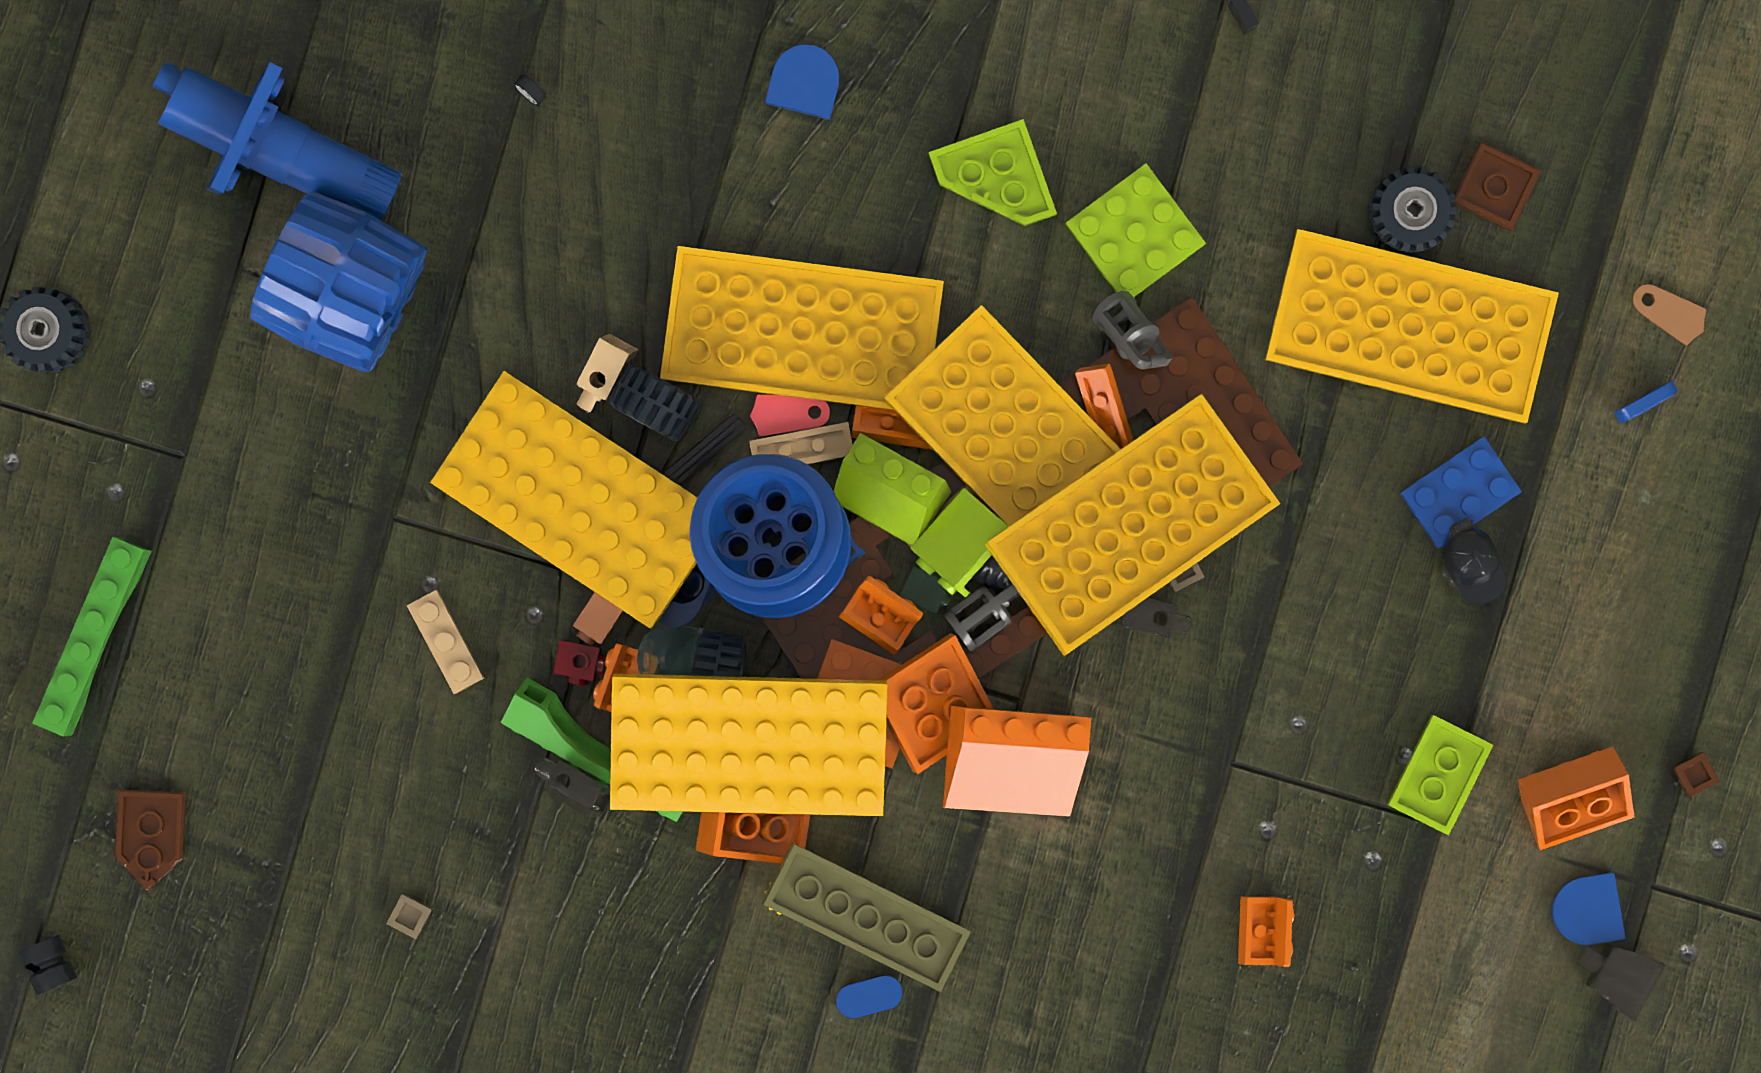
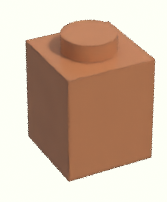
M594 592L573 624V627L579 630L576 636L591 646L595 642L604 644L624 611Z

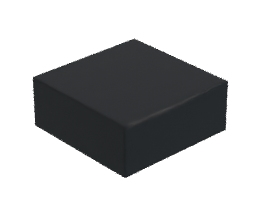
M1231 0L1228 8L1244 35L1256 29L1259 21L1247 1Z

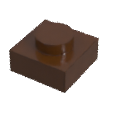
M1699 752L1672 767L1689 798L1720 782L1704 752Z

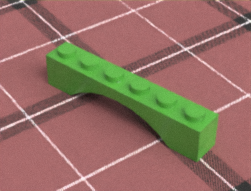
M112 537L32 724L63 737L73 735L86 705L90 686L105 645L122 609L140 580L152 550L121 537Z
M527 677L515 693L501 723L511 728L515 733L525 736L539 744L542 748L564 758L572 765L594 775L602 782L610 784L611 748L587 734L565 710L556 693ZM657 811L660 815L668 817L675 822L678 821L683 811Z

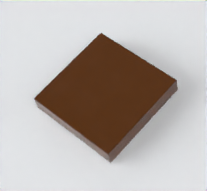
M1481 141L1455 192L1456 200L1454 205L1511 232L1541 170Z

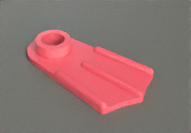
M757 395L750 417L756 426L759 436L762 437L820 427L828 421L830 409L828 404L821 400L781 395ZM813 406H818L821 409V415L817 419H812L809 416V410Z

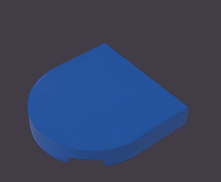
M798 45L788 49L778 58L774 66L765 104L830 120L839 86V72L834 59L825 50L814 45Z
M1614 872L1571 879L1557 892L1552 901L1551 916L1556 929L1565 938L1581 945H1593L1626 939Z

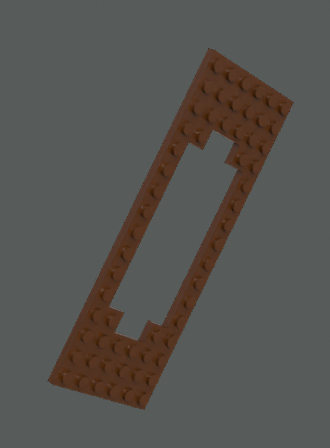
M1193 297L1153 322L1159 328L1158 337L1173 355L1168 366L1139 369L1131 360L1123 359L1117 353V347L1086 366L1110 363L1127 420L1145 409L1154 424L1157 425L1202 394L1268 487L1303 465ZM1151 347V349H1150L1147 353L1143 354L1142 356L1152 355V354H1157V353H1156V352L1154 351V349ZM1075 374L1059 384L1082 410L1086 408ZM944 461L929 470L946 480L951 490L949 497L965 485ZM860 516L850 522L849 525L851 538L859 548L863 549L865 554L846 568L845 574L834 592L821 604L803 614L786 618L761 617L802 679L818 678L831 639L900 664H904L938 642L930 630L906 647H900L899 651L893 655L839 618L851 596L867 576L884 581L893 575V572L875 547L892 536V534ZM806 553L791 561L790 564L800 565L805 560ZM1029 606L1011 617L1012 623L972 652L967 647L963 649L978 679L1048 634Z

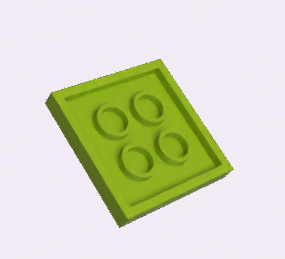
M1147 163L1065 223L1114 291H1128L1133 297H1136L1206 244Z

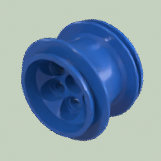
M757 454L730 463L707 482L693 507L690 519V543L693 556L702 574L728 603L754 616L786 618L803 614L815 608L834 592L848 566L851 554V530L847 515L836 498L835 493L828 482L815 469L789 456ZM774 499H786V504L782 510H770V504ZM745 510L754 511V517L749 523L742 524L738 522L740 513ZM803 518L811 519L812 524L809 530L805 532L796 531L795 527L799 520ZM773 533L778 538L782 537L781 542L776 547L766 543L768 536ZM742 542L748 544V550L743 556H733L732 551L736 544ZM803 551L806 553L805 560L800 565L790 564V557L794 552ZM763 564H773L774 570L770 576L766 578L758 576V570Z

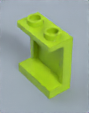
M963 488L910 549L919 556L916 563L929 575L936 571L941 576L937 582L951 595L957 590L966 598L970 592L964 586L992 555L985 544L1009 526Z

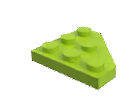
M1024 119L928 153L939 185L1023 226L1057 215Z

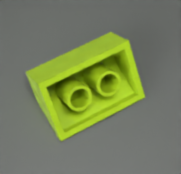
M862 433L859 434L843 459L833 491L842 507L911 546L933 523L951 494L945 479Z

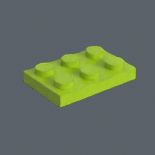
M1431 715L1387 805L1449 835L1486 762L1493 744L1435 715Z

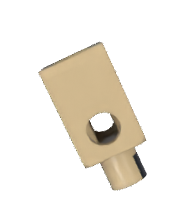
M610 333L600 337L576 385L584 390L576 404L590 413H595L601 399L608 400L627 365H631L639 349ZM598 372L605 376L604 384L598 380Z

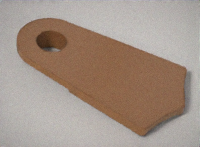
M1642 285L1635 290L1632 297L1634 308L1683 345H1688L1695 337L1704 332L1705 308L1654 285ZM1644 294L1651 296L1652 303L1650 306H1645L1642 303V296Z

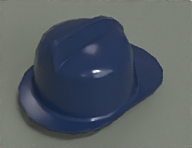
M697 563L659 620L660 623L669 628H679L690 623L697 616L702 605L711 599L715 591L714 586L702 574Z

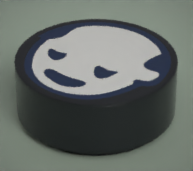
M521 75L513 83L515 88L536 106H539L546 98L545 91L527 75Z

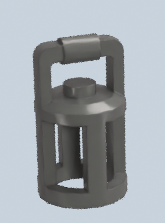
M1120 291L1108 296L1095 309L1093 314L1094 324L1107 334L1117 347V353L1123 359L1131 360L1139 369L1169 365L1173 355L1158 337L1159 328L1147 319L1136 305L1135 298L1128 291ZM1120 303L1124 308L1112 318L1107 311ZM1129 319L1134 327L1124 333L1119 326ZM1151 347H1152V348L1154 349V351L1157 353V354L1142 356L1143 354L1147 353V352L1151 349Z
M1013 584L997 594L990 587L982 585L943 615L968 650L972 652L1012 623L1011 615L1006 607L1010 605V602L1019 597L1020 593ZM984 595L982 600L985 605L962 622H959L955 615ZM991 616H994L997 620L1001 618V621L975 640H972L969 636V632Z

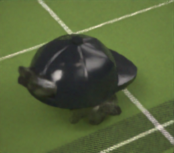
M1465 518L1460 523H1455L1450 527V533L1443 544L1441 553L1444 569L1443 576L1447 577V586L1458 589L1465 600L1472 604H1482L1498 597L1505 590L1507 580L1497 549L1490 536L1486 532L1473 527L1472 519Z

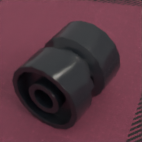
M59 935L18 952L24 968L31 970L33 973L29 979L36 996L77 978L71 962L63 958L66 950Z

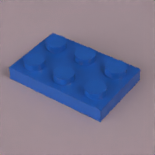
M1481 437L1399 494L1435 547L1440 548L1452 531L1460 527L1474 525L1522 491L1486 438Z

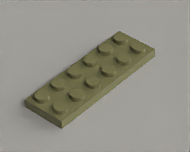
M793 842L761 902L763 905L939 992L942 991L971 933L968 929Z

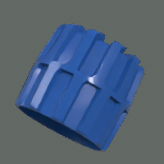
M311 192L302 198L292 212L271 251L257 284L250 308V316L258 324L299 347L359 371L369 372L375 367L379 358L385 352L390 343L392 333L397 330L404 316L401 310L411 300L417 285L415 283L421 275L426 262L424 260L427 256V247L360 209L319 193Z

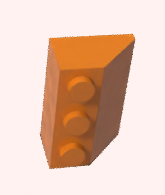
M1613 746L1518 779L1521 801L1539 850L1634 818L1629 774Z

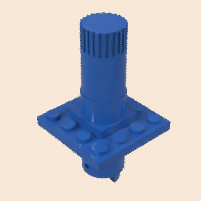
M269 62L263 69L249 97L185 66L182 72L175 68V64L163 63L152 87L171 97L158 125L222 155L206 190L217 195L224 193V191H231L241 171L235 169L236 166H239L245 170L250 168L303 193H319L360 209L379 220L382 219L397 189L402 173L278 111V106L267 100L272 101L277 97L285 78L279 76L283 68Z

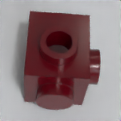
M560 640L553 673L568 676L567 683L586 686L587 680L596 681L597 675H603L606 656L601 655L602 648Z

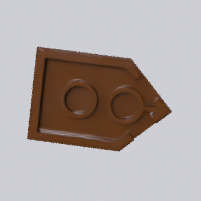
M118 789L114 857L123 867L127 868L146 892L183 859L186 792Z

